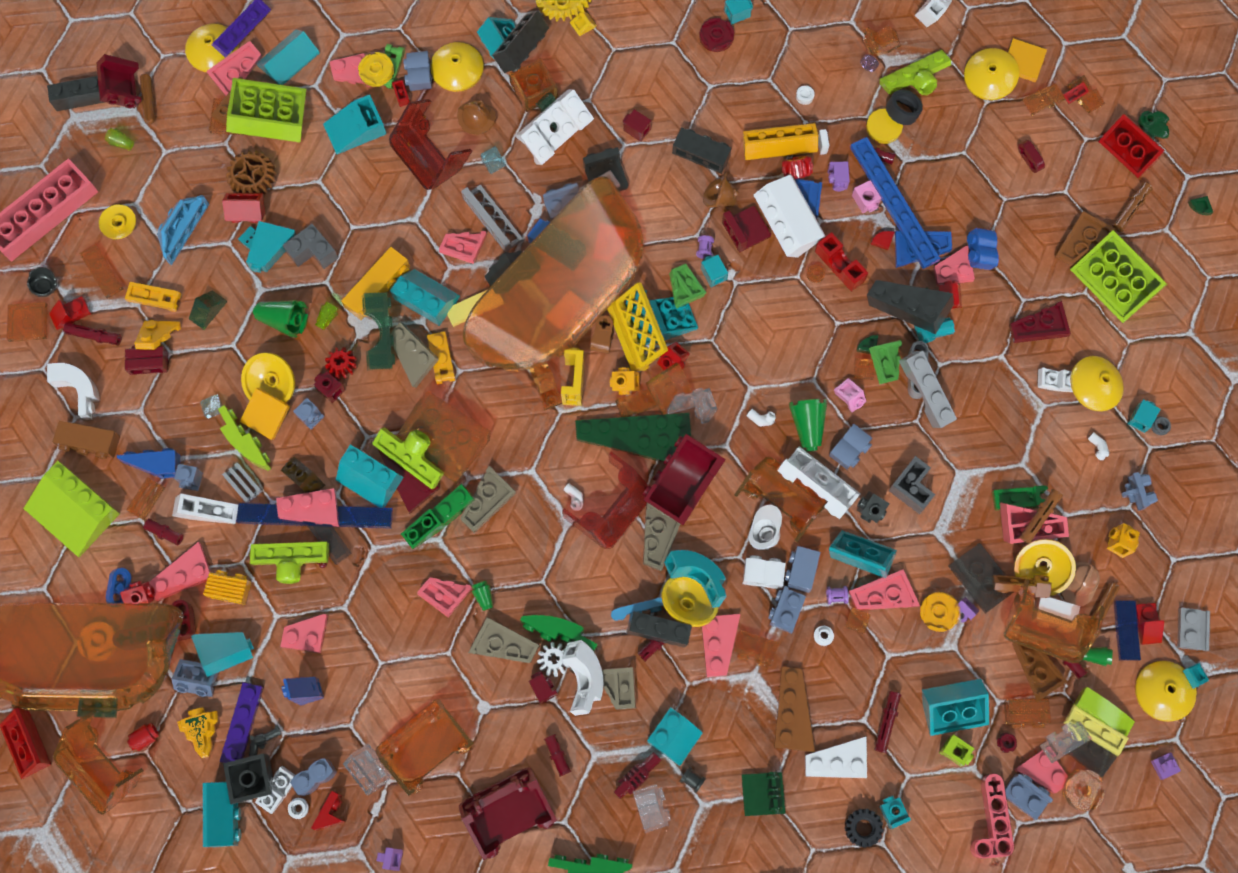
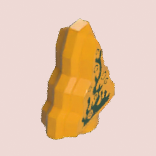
M204 708L188 711L189 717L177 722L179 730L185 733L187 740L193 742L195 751L202 759L210 757L213 746L211 737L216 732L215 724L218 722V711L205 712Z

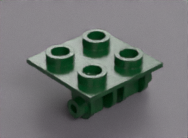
M782 772L741 775L745 816L786 814Z

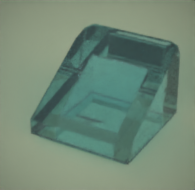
M496 146L480 155L481 161L490 174L506 166Z
M218 394L200 402L203 414L207 419L220 414L218 408L223 406Z

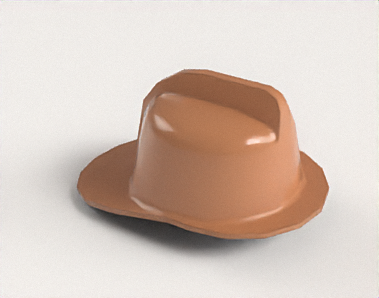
M1078 562L1075 564L1074 579L1062 591V596L1067 603L1084 606L1093 598L1099 585L1100 576L1097 569L1090 563Z

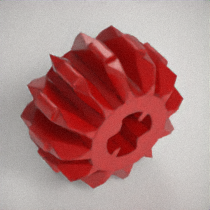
M808 156L786 159L782 162V173L784 177L792 175L794 179L805 178L813 173V162H811V158Z
M336 347L335 353L329 351L330 357L325 358L327 363L325 368L329 370L330 375H335L336 379H340L341 375H343L344 379H347L348 373L350 375L354 374L352 369H357L355 364L357 358L353 356L351 350L347 351L343 347L339 351Z

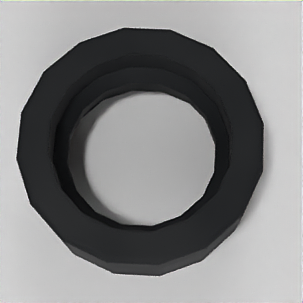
M897 90L886 104V111L890 118L902 125L915 123L923 110L921 100L914 93L907 90ZM897 102L907 105L912 113L902 110Z

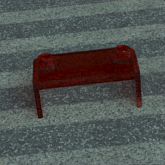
M430 99L409 102L389 136L391 148L426 190L437 188L460 172L472 153L471 149L451 152L445 159L428 138L427 133L430 130V122L424 114L432 102Z
M611 451L608 454L609 463L620 470L618 480L626 488L603 517L596 512H587L579 520L565 508L562 510L565 520L604 549H611L616 545L644 510L647 503L644 501L645 496L642 494L648 487V484L633 467Z

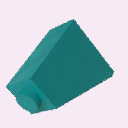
M259 221L246 260L250 270L261 273V271L268 272L286 252L282 245L297 235L295 230Z
M243 632L194 634L191 636L207 677L253 658L251 650L254 647L250 638L246 639Z

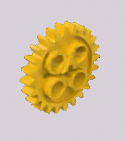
M536 0V4L540 13L543 12L544 17L549 16L550 20L555 17L556 21L562 18L565 21L566 17L572 20V15L578 17L579 11L584 13L583 7L588 8V2L592 0Z

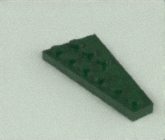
M689 413L575 420L577 441L608 447L616 451L628 452V454L656 461H665L669 453L671 455L674 454L677 449L674 445L680 436L684 438L687 434L691 437Z

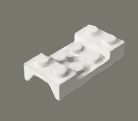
M568 89L515 136L530 150L534 156V162L537 165H543L555 154L554 151L575 132L587 126L594 118L576 92ZM552 122H555L557 124V129L555 132H552L550 130V124Z
M798 447L789 459L786 458L777 470L785 479L790 480L792 483L797 478L800 479L805 486L813 489L819 497L827 500L828 502L824 507L831 515L839 519L860 495L858 491L801 447Z

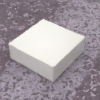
M826 129L820 130L818 134L820 155L827 154L829 149Z

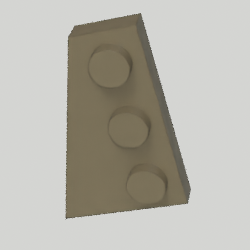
M399 322L388 337L412 387L417 388L439 358L404 323Z
M488 466L482 481L477 486L478 488L473 496L475 500L466 507L460 518L474 534L516 494V491L490 466Z
M646 503L643 564L661 572L680 523L649 503Z
M487 617L468 653L531 663L540 645Z

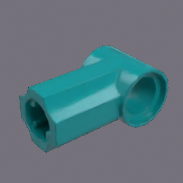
M950 317L944 320L936 335L914 325L918 340L924 343L932 342L936 338L951 335L955 332L954 323Z

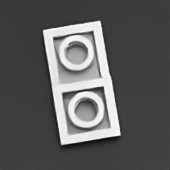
M1047 368L1038 369V388L1073 392L1070 384L1071 371H1055Z
M281 766L272 780V794L259 797L255 803L270 814H273L293 787L290 782L295 774Z

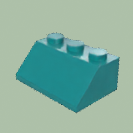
M416 269L401 275L390 289L394 300L438 326L442 324L449 310L460 298L459 294Z
M350 444L339 462L336 481L384 510L404 477Z
M981 679L922 690L923 709L930 736L989 725V693Z
M203 783V847L238 846V841H241V829L238 828V820L241 819V809L238 807V803L230 804L227 783Z

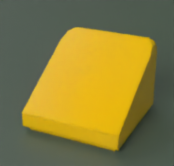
M585 11L584 13L580 12L579 16H576L570 22L579 36L597 26Z

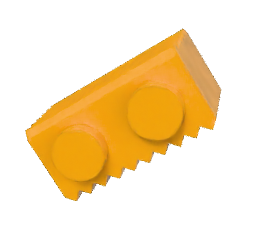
M216 570V573L209 572L203 593L205 597L246 605L251 582L246 579L247 576L235 574V577L227 576V572Z

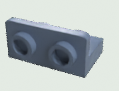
M577 183L566 184L563 188L552 189L543 194V201L551 221L585 210Z
M784 586L783 590L779 589L775 600L778 601L776 609L772 607L768 619H771V626L792 634L806 596L789 590V587Z
M180 659L171 680L174 690L180 693L188 692L201 697H212L214 694L213 685L218 673L207 677L201 663Z
M1023 773L1022 775L1015 774L1005 787L1006 799L1032 819L1037 820L1047 804L1051 803L1053 799L1049 796L1050 793L1041 786L1038 788L1032 784L1033 780Z

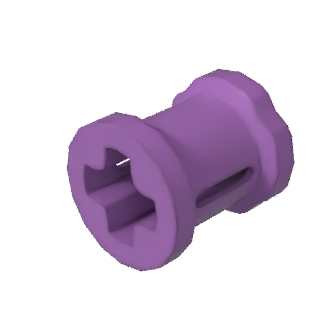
M706 235L699 236V249L696 252V256L701 259L713 256L711 249L714 238Z
M843 586V588L827 587V604L829 605L832 602L848 604L847 586Z

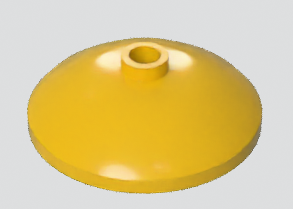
M207 24L197 28L190 34L185 45V53L194 68L207 72V70L225 59L212 46V43L228 27L221 24ZM239 44L233 49V51L230 54L239 49Z
M453 42L442 46L435 52L431 59L430 70L434 81L440 87L448 91L459 92L470 89L477 84L482 77L484 64L482 56L476 48L466 43Z
M997 48L984 49L974 54L967 62L964 71V80L969 91L976 97L984 100H998L1007 96L1014 90L1019 79V67L1016 60L1008 52ZM994 67L996 70L991 71L989 68Z
M260 353L251 357L244 365L241 383L243 391L249 400L256 388L267 392L284 403L291 399L295 389V378L290 365L282 357L273 353Z
M1089 356L1077 362L1072 369L1070 376L1071 388L1075 397L1083 406L1093 411L1102 412L1112 409L1120 402L1124 391L1123 380L1117 368L1110 361L1098 356Z
M1038 539L1030 542V545H1025L1017 554L1014 563L1016 577L1034 578V575L1049 576L1048 582L1052 583L1050 596L1064 591L1073 581L1076 571L1075 560L1070 550L1062 543L1052 539ZM1046 561L1047 564L1045 566H1041L1040 562Z
M688 577L670 578L663 586L661 593L663 605L670 616L676 621L692 625V627H701L709 624L715 618L718 607L712 608L704 588L696 580Z
M1157 661L1144 667L1138 674L1135 682L1136 699L1143 711L1152 718L1165 722L1176 721L1188 715L1193 709L1196 702V688L1193 689L1183 672L1185 669L1182 666L1170 661ZM1168 686L1173 688L1172 693L1168 691Z

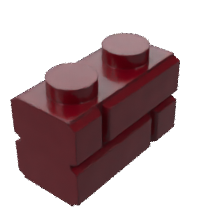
M133 345L132 348L125 349V371L129 375L167 373L168 351L162 345L156 349H136L135 345Z

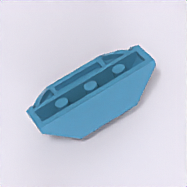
M202 195L179 200L169 210L165 222L159 226L157 235L162 254L170 265L174 263L210 205Z

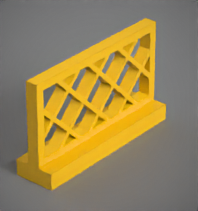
M636 283L616 301H610L606 304L631 371L647 370L650 367V363L668 351L642 283ZM636 291L639 293L638 301L634 300ZM625 300L628 301V306H627V308H626V305H625V303H624ZM633 303L637 304L636 314L632 313ZM642 307L646 311L645 318L641 316ZM631 316L635 317L634 326L631 321ZM640 320L644 321L643 330L638 329ZM649 324L652 326V334L648 333ZM638 333L642 334L640 341L637 336ZM647 337L651 338L649 347L645 346ZM656 341H658L660 346L658 351L654 350ZM644 350L648 351L647 359Z

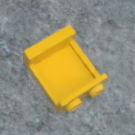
M569 348V350H564L565 365L575 366L573 387H561L562 404L582 406L584 351L579 348Z

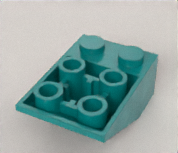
M370 94L352 101L323 123L336 155L386 135L383 122Z
M674 297L649 300L664 341L698 329L689 303L676 308ZM637 305L632 309V313L636 314ZM642 307L641 316L645 318L646 311ZM640 320L638 329L643 330L644 321ZM651 324L648 327L649 334H652ZM646 338L645 345L650 344L651 338Z

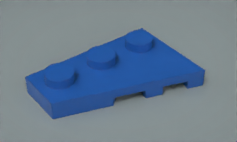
M896 231V268L918 262L901 232ZM924 231L938 255L951 252V232Z

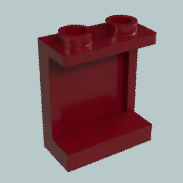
M104 54L96 62L100 101L111 105L125 106L129 109L135 108L142 101L141 97L136 96L134 73L139 69L138 62Z

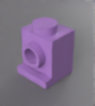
M830 162L827 171L829 173V183H832V190L837 192L847 190L850 182L848 162Z

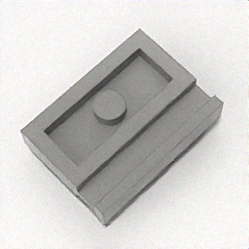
M1179 608L1177 648L1209 651L1210 611Z

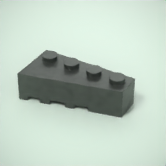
M880 280L875 281L867 294L869 306L935 335L954 306L953 293Z

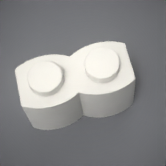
M752 555L745 560L742 584L782 589L786 563H782L777 558H770L769 561H765L760 556Z

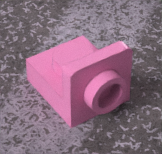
M849 378L834 389L835 394L848 405L851 412L861 408L866 402L863 390Z

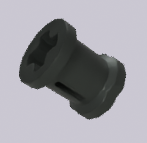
M689 766L679 782L686 783L697 793L706 778L700 777Z

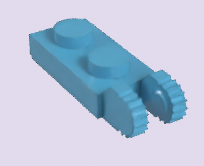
M662 598L617 608L611 611V617L615 621H621L633 611L639 613L650 610L651 613L661 611L662 606H664Z

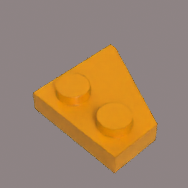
M144 321L134 342L135 348L156 349L162 342L171 337L170 333L173 330L179 331L181 329V323L176 321Z

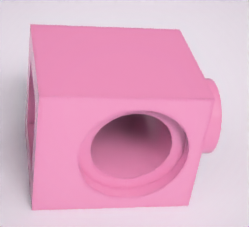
M871 180L854 188L852 197L862 213L872 212L879 207L881 197ZM864 197H869L871 200H866Z

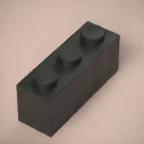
M98 76L47 85L49 102L56 111L105 103L100 101Z
M681 127L673 144L672 154L722 174L731 156L732 148L726 143L716 142L709 136H702L691 129Z
M633 611L630 614L626 634L684 648L689 643L692 625Z

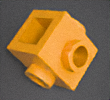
M618 368V372H612V376H610L612 391H618L619 395H630V391H640L639 372L629 371V368Z
M1125 523L1112 528L1109 532L1107 549L1122 558L1134 553L1139 544L1140 532Z

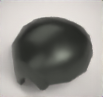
M37 267L29 272L27 287L37 297H48L56 290L57 279L50 269Z

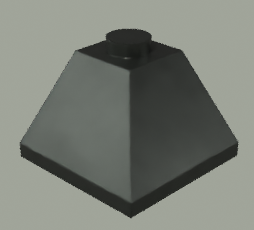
M263 753L223 763L231 805L272 794L273 774L269 755Z

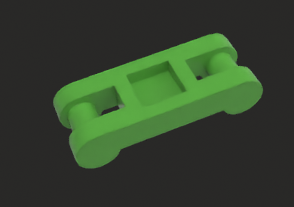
M386 44L384 54L391 59L394 65V74L384 86L393 89L392 83L396 82L404 58L405 48H396L391 44ZM391 55H396V58H391Z

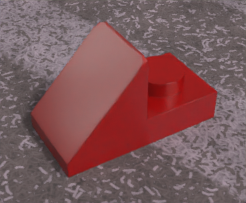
M83 296L66 304L58 300L49 313L56 330L63 328L66 322L74 323L92 314Z
M1156 603L1134 605L1141 645L1162 643L1164 620H1159Z
M331 791L311 829L322 830L346 822L332 814L342 804V800H340L341 794Z

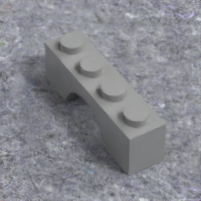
M915 351L900 359L899 362L907 378L916 385L925 403L924 412L932 428H942L957 420L924 352Z

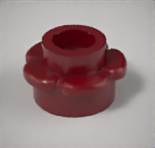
M1002 733L1000 738L997 739V746L1004 753L1013 752L1017 747V739L1012 734Z

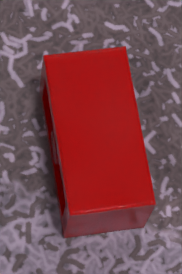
M403 80L393 82L392 85L399 107L409 105L410 101Z
M1083 82L1063 94V97L1069 105L1089 93V90Z

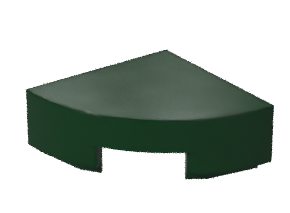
M1208 196L1192 199L1188 202L1191 209L1198 214L1207 216L1214 213Z
M871 335L862 340L856 352L870 354L869 348L877 346L878 335Z

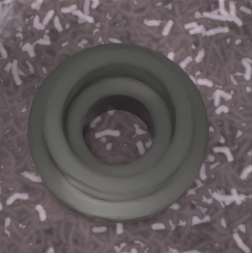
M1159 416L1156 417L1151 429L1155 434L1162 436L1170 431L1171 424L1167 418ZM1161 424L1163 429H1160L1157 425Z

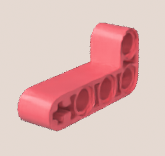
M997 774L986 775L981 780V790L989 838L975 840L970 846L972 855L980 859L1009 856L1014 850L1003 779ZM993 781L996 783V786H989L988 782ZM998 792V795L990 796V793ZM993 799L998 800L1000 804L998 810H994L991 806ZM997 820H1000L1003 824V829L1000 832L995 828ZM1000 841L1006 844V851L1004 853L998 849ZM980 843L986 847V852L983 855L977 850Z

